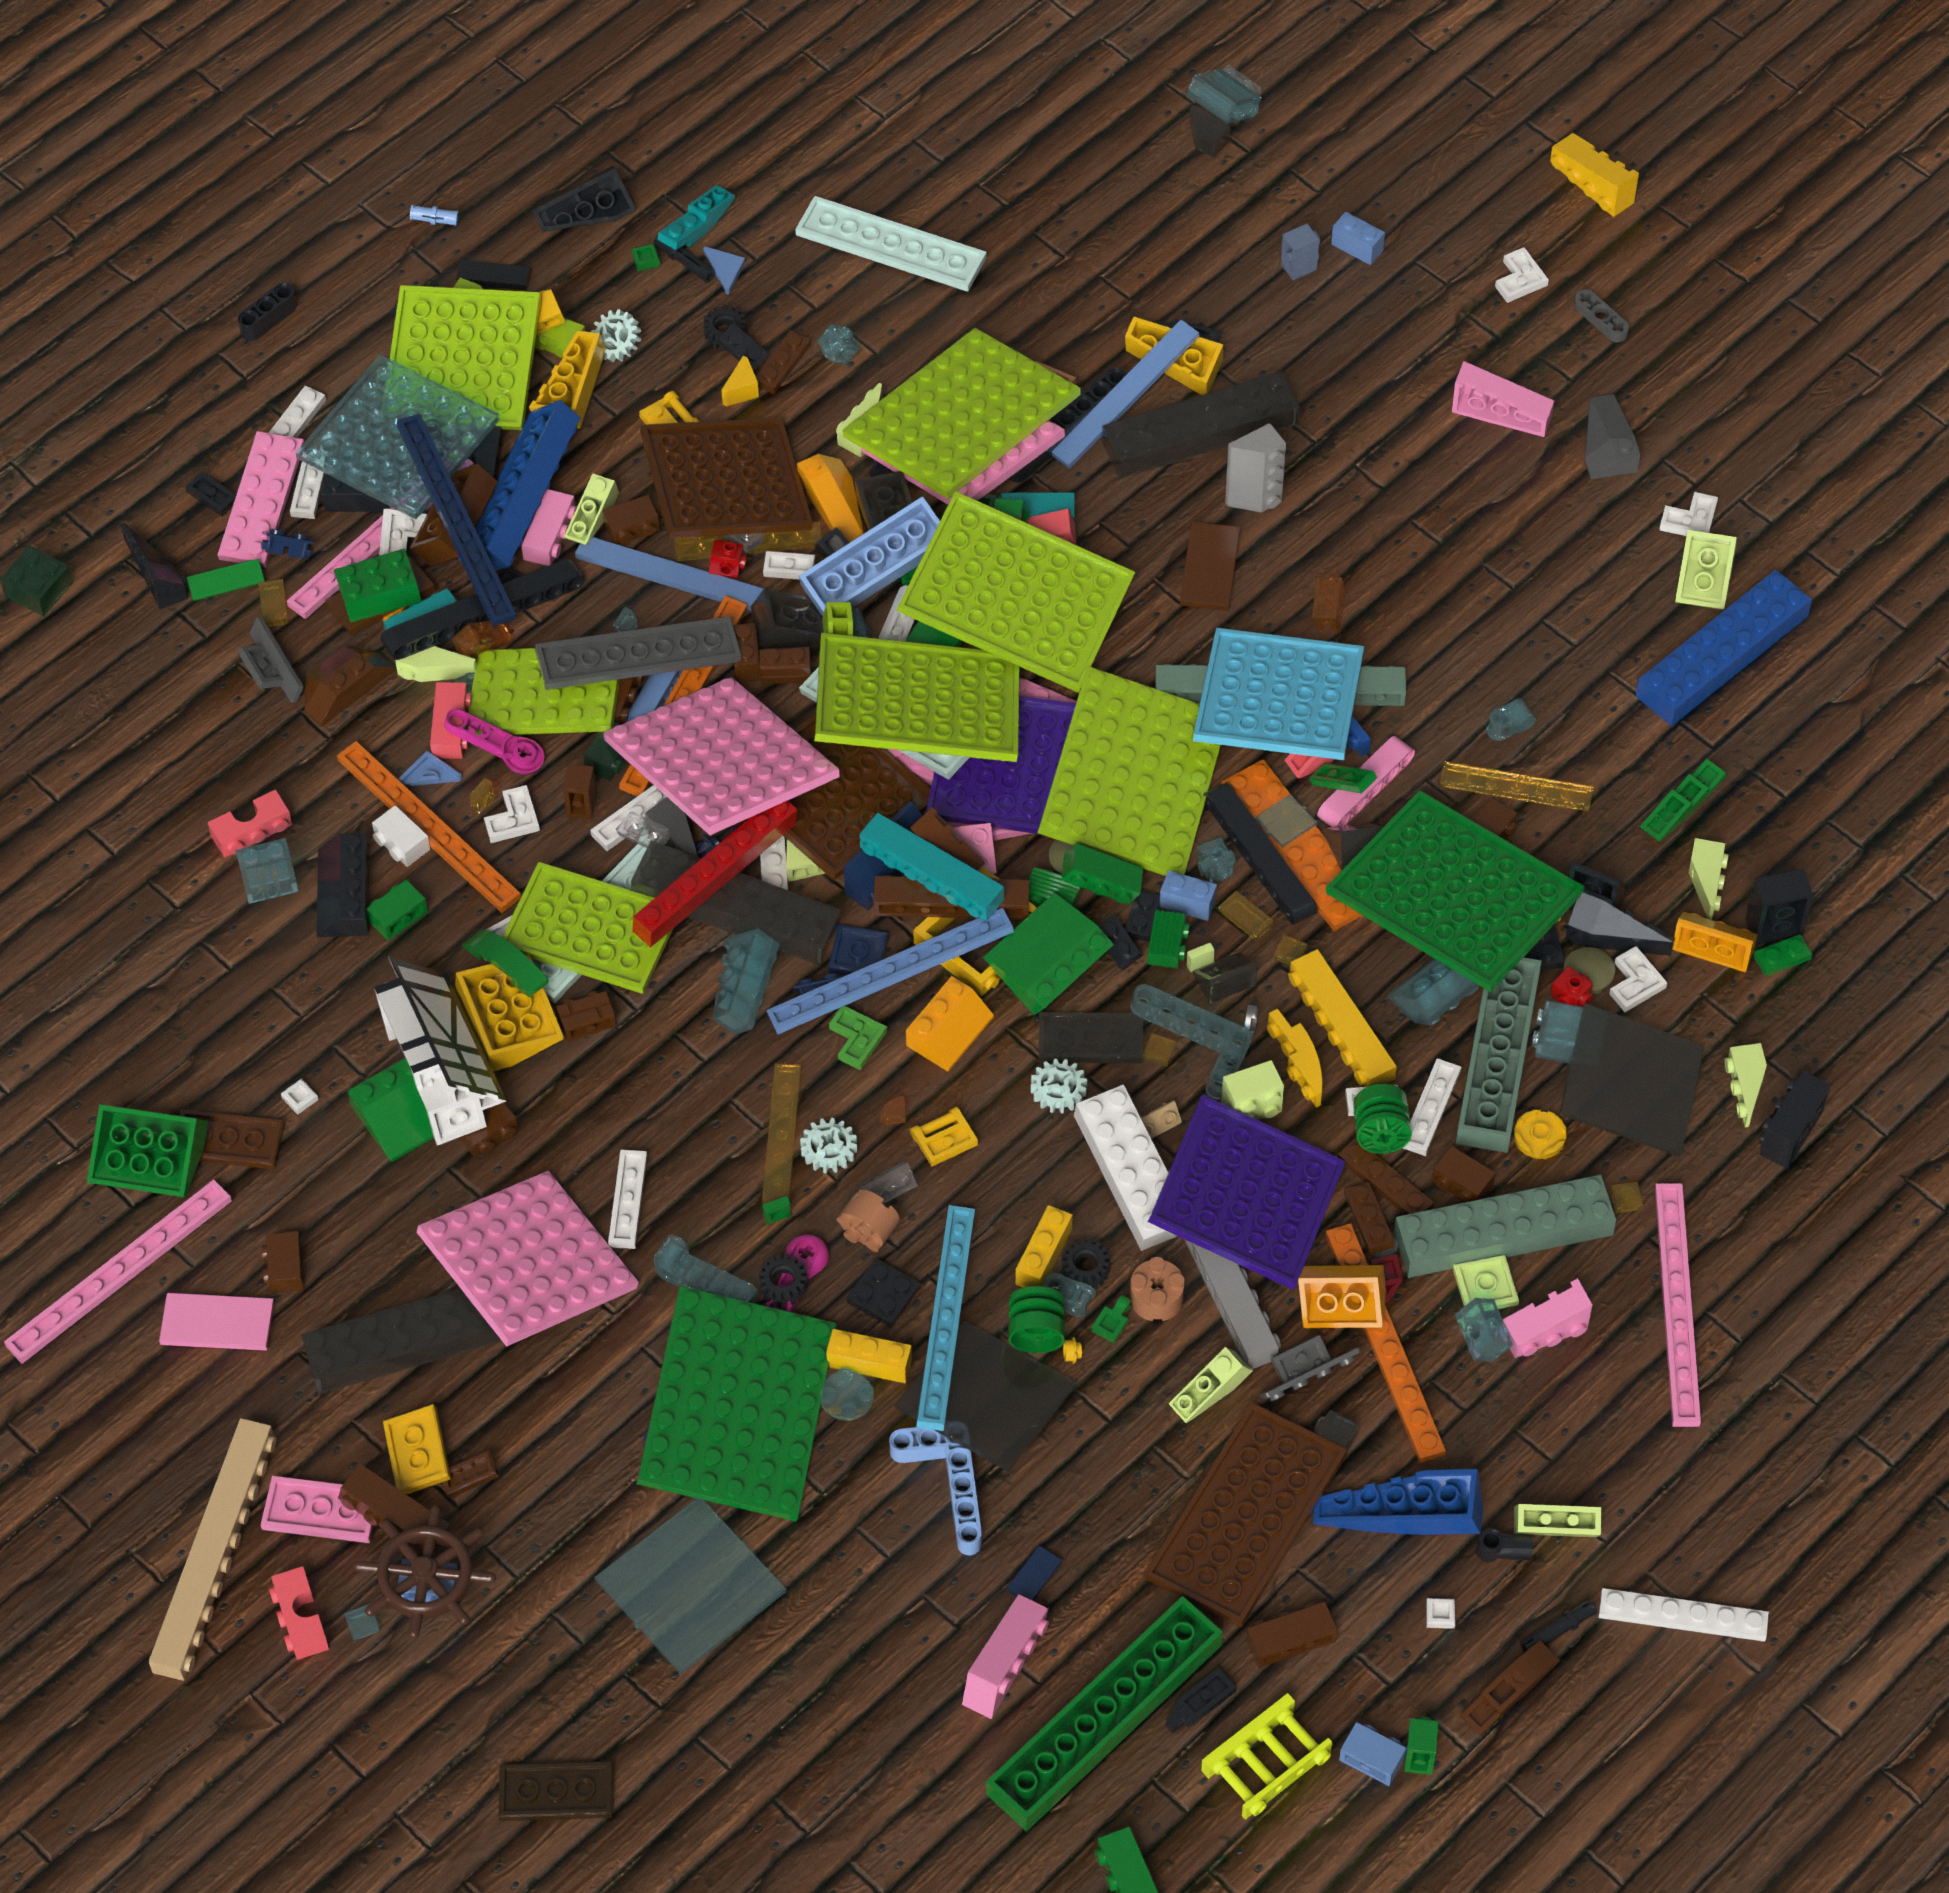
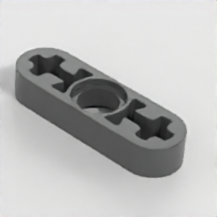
M1587 289L1576 293L1575 309L1601 333L1613 342H1622L1627 338L1628 323L1593 291ZM1601 312L1605 313L1608 317L1599 319L1595 314Z

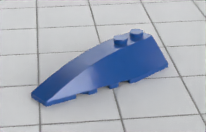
M1478 1469L1423 1470L1415 1472V1476L1403 1479L1399 1476L1391 1478V1482L1379 1485L1371 1483L1364 1485L1363 1489L1355 1491L1348 1489L1324 1495L1320 1498L1314 1509L1313 1523L1314 1525L1393 1534H1481L1483 1503Z

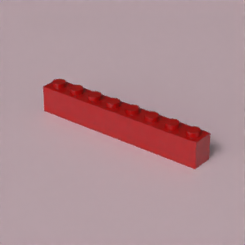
M787 800L750 817L633 916L632 932L651 948L781 838L789 829L796 825L797 808Z

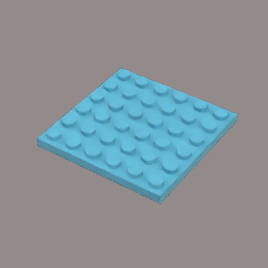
M1216 628L1193 741L1344 760L1364 646Z

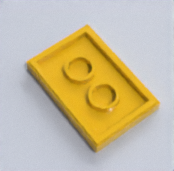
M434 1404L383 1421L397 1489L405 1494H409L451 1479L437 1408Z

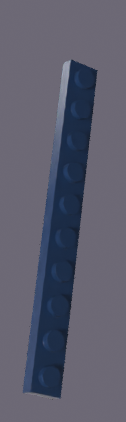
M417 414L397 420L396 426L491 625L496 626L515 620L516 613L421 415Z

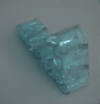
M1146 984L1139 985L1134 990L1130 1003V1009L1136 1016L1220 1052L1205 1090L1211 1099L1222 1100V1086H1218L1214 1082L1223 1084L1224 1076L1239 1071L1252 1041L1251 1032L1243 1026ZM1139 999H1145L1148 1002L1144 1003L1141 1002ZM1162 1009H1167L1172 1013H1166ZM1187 1020H1192L1195 1024H1191ZM1210 1030H1215L1219 1034H1213ZM1234 1041H1240L1243 1045L1236 1044ZM1224 1061L1231 1062L1233 1065H1227Z

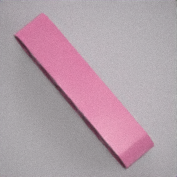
M1392 736L1359 768L1374 771L1377 779L1362 794L1336 790L1321 805L1317 817L1336 831L1343 829L1411 762L1415 755V750L1396 736Z

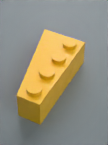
M1574 133L1552 146L1550 159L1552 165L1565 174L1570 182L1575 183L1581 188L1586 196L1591 197L1597 202L1602 210L1615 217L1634 204L1639 175L1637 171L1631 170L1629 172L1624 169L1625 164L1620 161H1611L1609 154L1604 151L1596 152L1592 144Z
M1133 317L1125 335L1126 351L1142 360L1172 328ZM1199 337L1164 373L1207 398L1223 362V344Z
M577 331L563 352V358L559 365H555L551 371L552 376L547 384L542 385L539 390L540 395L536 401L533 400L530 404V411L561 400L580 417L576 427L578 429L581 428L606 351L600 333Z

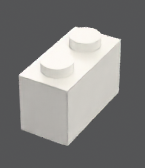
M396 805L372 822L373 838L380 846L384 845L389 850L392 858L397 862L401 861L406 867L430 850L428 836Z

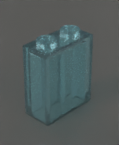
M1222 69L1194 75L1186 94L1227 124L1254 117L1259 110L1258 105L1262 98Z
M286 838L235 850L249 904L298 892Z
M1546 1000L1544 1010L1539 1009L1536 1025H1541L1540 1032L1534 1031L1532 1046L1537 1047L1535 1057L1597 1069L1608 1012Z

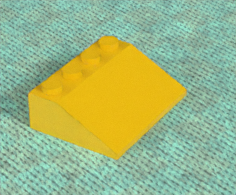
M525 955L532 961L530 955ZM492 964L456 973L455 992L493 1071L512 1067L563 1040V1034L543 987L529 998L513 986L510 977Z

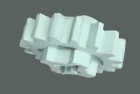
M618 309L614 313L612 310H609L608 317L602 314V321L600 323L595 321L594 323L597 329L591 330V332L600 333L606 348L603 357L605 360L608 359L614 362L617 358L623 361V355L626 354L631 357L630 350L638 349L634 344L641 341V338L637 336L641 329L636 326L639 322L632 318L633 316L628 312L624 313Z
M1056 1058L1052 1065L1045 1061L1044 1069L1037 1067L1036 1075L1031 1077V1093L1034 1094V1101H1040V1108L1042 1109L1050 1106L1051 1113L1055 1111V1108H1059V1111L1064 1113L1065 1107L1073 1111L1074 1103L1082 1102V1097H1086L1087 1079L1084 1078V1071H1077L1076 1063L1068 1066L1067 1059L1062 1064H1059Z
M822 1118L818 1126L812 1122L811 1131L805 1129L804 1138L800 1139L801 1155L805 1156V1163L807 1165L813 1163V1170L815 1171L819 1167H823V1173H827L828 1168H832L834 1173H837L838 1166L846 1169L847 1161L853 1162L854 1153H857V1137L853 1135L852 1127L845 1129L844 1121L835 1124L834 1118H831L829 1123H826ZM841 1138H843L846 1142V1146H844V1142L841 1141ZM812 1145L814 1146V1149L817 1150V1153H815L812 1150Z

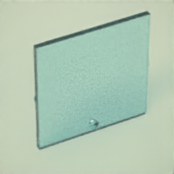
M698 1498L595 1577V1581L634 1622L635 1628L640 1629L680 1674H683L786 1593V1588L749 1550L745 1541H741L704 1500Z

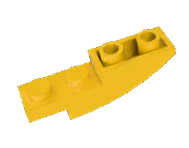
M1276 1009L1269 1013L1267 1030L1272 1038H1277L1283 1053L1288 1057L1287 1073L1289 1077L1300 1085L1306 1100H1311L1315 1107L1321 1105L1322 1073L1315 1047L1301 1023L1291 1027L1280 1011Z

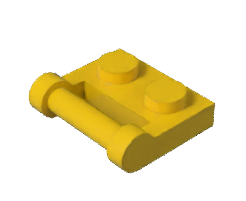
M675 391L668 392L663 399L639 411V416L646 425L678 423L667 410L670 407L678 413L685 423L700 422L696 417L693 418L682 405Z
M958 1107L950 1109L948 1114L920 1127L916 1125L910 1128L913 1140L917 1142L931 1167L978 1145L977 1137ZM953 1122L956 1124L928 1138L925 1137V1135Z

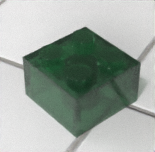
M30 545L0 578L5 597L43 617L73 584L69 565Z

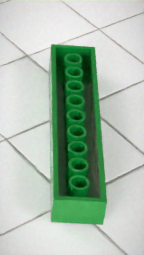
M1182 1596L986 1781V1795L1027 1832L1222 1646L1223 1631Z

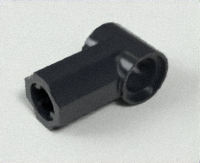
M1485 1529L1480 1534L1476 1554L1484 1562H1494L1497 1559L1531 1561L1533 1550L1532 1535L1503 1534L1497 1529ZM1484 1543H1492L1495 1545V1548H1489Z

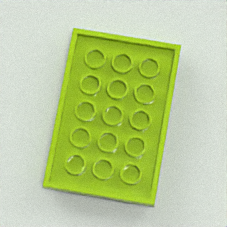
M535 648L478 650L477 668L471 691V706L468 709V713L511 735L605 732L613 729L620 679L545 690ZM480 730L475 732L476 735H480L482 733V731Z
M538 862L502 938L514 945L524 955H530L531 959L643 994L673 929L650 948L632 932L633 916L650 903L654 897Z

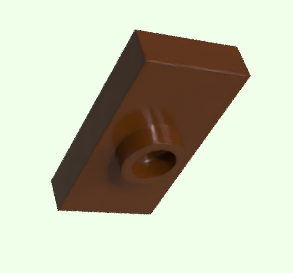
M487 1450L450 1467L451 1479L442 1483L446 1495L451 1499L499 1477L492 1453Z

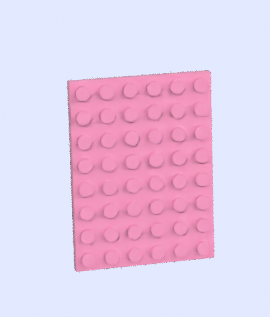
M732 677L723 679L707 688H702L691 695L682 697L675 702L659 707L652 712L638 716L629 722L604 732L605 741L709 835L840 777L839 768Z

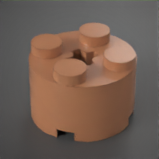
M862 1189L858 1193L856 1191L839 1214L837 1221L845 1230L843 1235L847 1240L852 1243L859 1241L870 1250L877 1252L897 1226L900 1217L892 1206L886 1208L882 1204L884 1201L882 1197Z
M1153 1257L1149 1261L1140 1264L1131 1277L1130 1299L1133 1310L1140 1317L1149 1321H1153V1319L1169 1320L1180 1311L1184 1298V1277L1181 1271L1174 1264L1160 1257Z

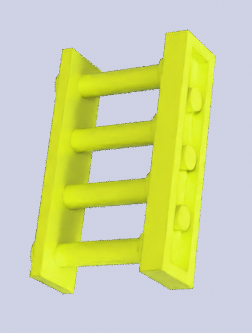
M1288 1693L1202 1759L1201 1771L1208 1779L1215 1773L1217 1775L1221 1774L1246 1802L1242 1808V1817L1245 1820L1252 1814L1254 1816L1259 1815L1266 1808V1803L1316 1764L1318 1766L1322 1765L1331 1756L1332 1741L1327 1738L1318 1745L1293 1717L1295 1700ZM1279 1723L1281 1725L1285 1724L1310 1752L1298 1762L1272 1734V1729ZM1256 1741H1264L1287 1766L1288 1770L1278 1778H1275L1250 1750L1251 1745ZM1236 1757L1243 1758L1267 1785L1256 1795L1249 1790L1229 1767V1762Z

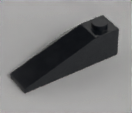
M613 165L533 209L532 212L540 228L545 232L616 221L636 211V208Z

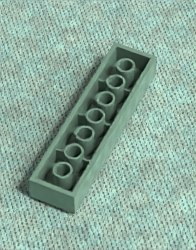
M1523 957L1492 992L1483 989L1456 1144L1508 1153L1541 960Z
M1597 1175L1399 1216L1395 1220L1394 1234L1407 1276L1411 1278L1453 1269L1454 1264L1505 1255L1507 1258L1613 1236L1616 1218L1602 1176Z

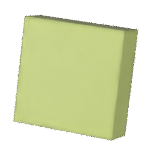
M1211 943L1187 952V967L1190 972L1214 963V948Z

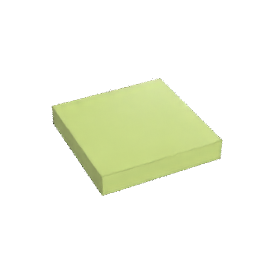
M1505 1255L1453 1265V1272L1466 1315L1517 1306L1519 1304L1518 1295Z

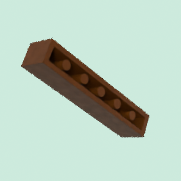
M892 875L875 876L874 916L975 918L966 909L959 905L951 904L937 892H930L925 885L916 880L912 881L907 877H894ZM990 877V879L1004 886V901L997 910L1003 908L1009 919L1024 920L1027 918L1029 912V880L1019 878L1007 880Z

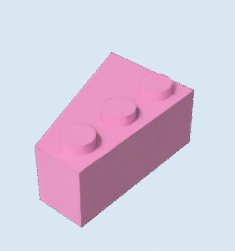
M1578 1278L1570 1282L1573 1287L1557 1295L1556 1291L1548 1294L1550 1300L1535 1307L1532 1303L1503 1319L1501 1333L1515 1358L1522 1355L1530 1356L1538 1349L1545 1346H1555L1570 1336L1578 1337L1588 1329L1592 1303Z

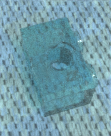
M1474 1298L1455 1314L1459 1328L1463 1333L1474 1361L1493 1362L1513 1346L1494 1299Z

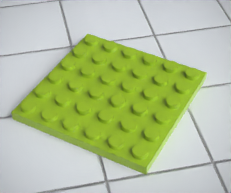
M400 285L381 416H413L420 414L421 416H429L430 424L434 426L471 428L472 425L500 426L501 429L522 430L525 421L542 297L540 292Z

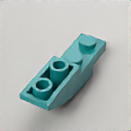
M715 185L688 204L687 213L658 232V240L674 250L679 249L683 245L691 247L717 223L735 199V195Z

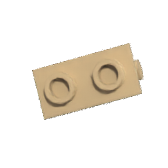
M1174 1100L1168 1104L1162 1103L1161 1107L1141 1117L1151 1139L1182 1123Z

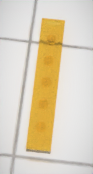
M813 522L812 530L674 538L677 561L710 558L714 540L744 544L743 554H754L766 551L811 548L822 539L820 522Z
M1447 761L1443 763L1439 785L1440 787L1583 811L1590 810L1594 787Z
M775 1063L762 1205L787 1196L788 1199L790 1198L801 1065Z

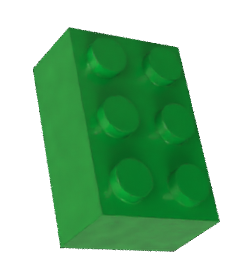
M405 548L334 569L350 623L422 602Z

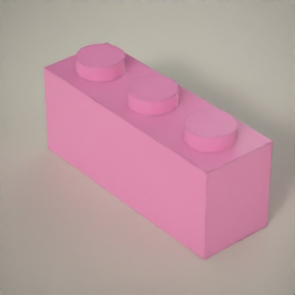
M549 489L545 491L541 505L537 509L532 524L521 545L523 560L549 566L555 558L559 557L561 543L563 539L566 540L564 535L577 509L573 495Z

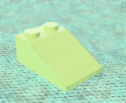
M1692 530L1687 531L1675 603L1720 610L1725 609L1737 537Z

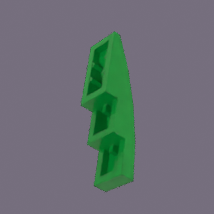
M1706 758L1693 775L1689 773L1676 790L1672 789L1640 825V828L1660 843L1711 795L1727 777L1726 772Z

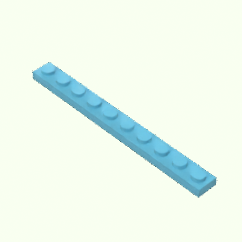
M952 1205L948 1207L916 1425L919 1428L944 1430L975 1213L973 1208Z

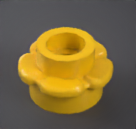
M1072 1337L1071 1340H1065L1063 1344L1064 1361H1072L1073 1364L1076 1363L1077 1358L1082 1357L1081 1342H1076L1075 1337Z

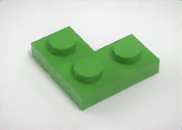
M846 1006L840 1007L829 1023L830 1030L848 1038L838 1053V1060L860 1071L887 1033V1026Z

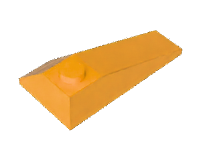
M817 454L797 463L802 487L830 530L837 527L849 543L863 535L864 531L853 479L841 459Z

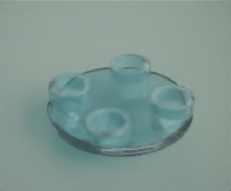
M841 1368L838 1372L830 1375L823 1384L824 1388L820 1391L821 1405L824 1410L832 1417L846 1421L855 1420L865 1415L871 1408L874 1398V1389L870 1382L864 1376L851 1371L849 1368Z

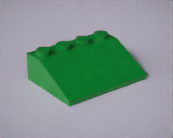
M1054 892L1014 928L1013 933L1003 938L983 958L1033 1015H1036L1046 1008L1114 944L1094 922Z
M406 1058L348 1090L352 1109L390 1162L397 1160L434 1138L426 1108L415 1086L412 1071Z
M99 1104L87 1183L186 1197L205 1146L208 1121Z

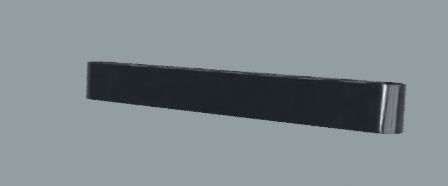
M565 559L503 583L502 586L517 614L579 589L585 579L572 560ZM475 594L393 626L383 632L380 640L394 660H400L487 626L491 622L478 595Z

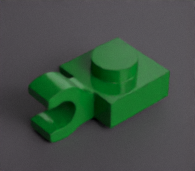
M1121 1295L1113 1309L1105 1306L1092 1325V1332L1115 1344L1128 1324V1318L1125 1316L1131 1308V1305H1129L1131 1300Z

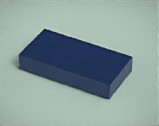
M1038 1546L1008 1586V1592L1016 1597L1019 1594L1034 1601L1061 1566L1062 1560L1041 1546Z

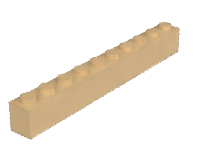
M241 1418L239 1420L150 1656L149 1665L154 1674L184 1681L187 1672H191L194 1667V1653L196 1648L201 1647L203 1643V1629L205 1623H209L212 1618L214 1609L212 1605L215 1597L218 1598L221 1594L223 1575L230 1570L232 1563L231 1553L233 1548L237 1549L241 1538L239 1532L242 1524L245 1525L249 1519L250 1509L248 1508L251 1500L254 1501L257 1497L260 1476L263 1477L267 1470L268 1462L266 1459L269 1452L272 1453L275 1449L276 1437H274L270 1425Z

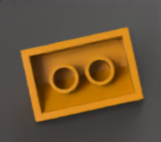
M1683 912L1677 921L1673 950L1746 972L1758 934L1752 933L1747 929L1726 925L1721 921L1709 920L1695 913Z
M951 976L906 1029V1046L949 1072L991 1022L994 1014L971 987Z
M1383 1265L1304 1266L1298 1278L1303 1328L1383 1327L1386 1295Z

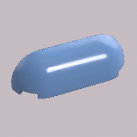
M683 670L650 675L629 711L627 722L662 707Z

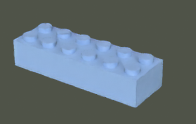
M922 496L800 574V584L822 616L824 615L826 602H851V608L917 567L940 521Z

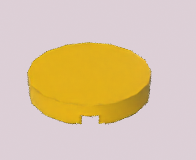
M1532 1110L1524 1113L1517 1120L1514 1129V1141L1518 1149L1526 1156L1535 1159H1547L1556 1156L1563 1149L1566 1142V1126L1562 1119L1553 1112Z

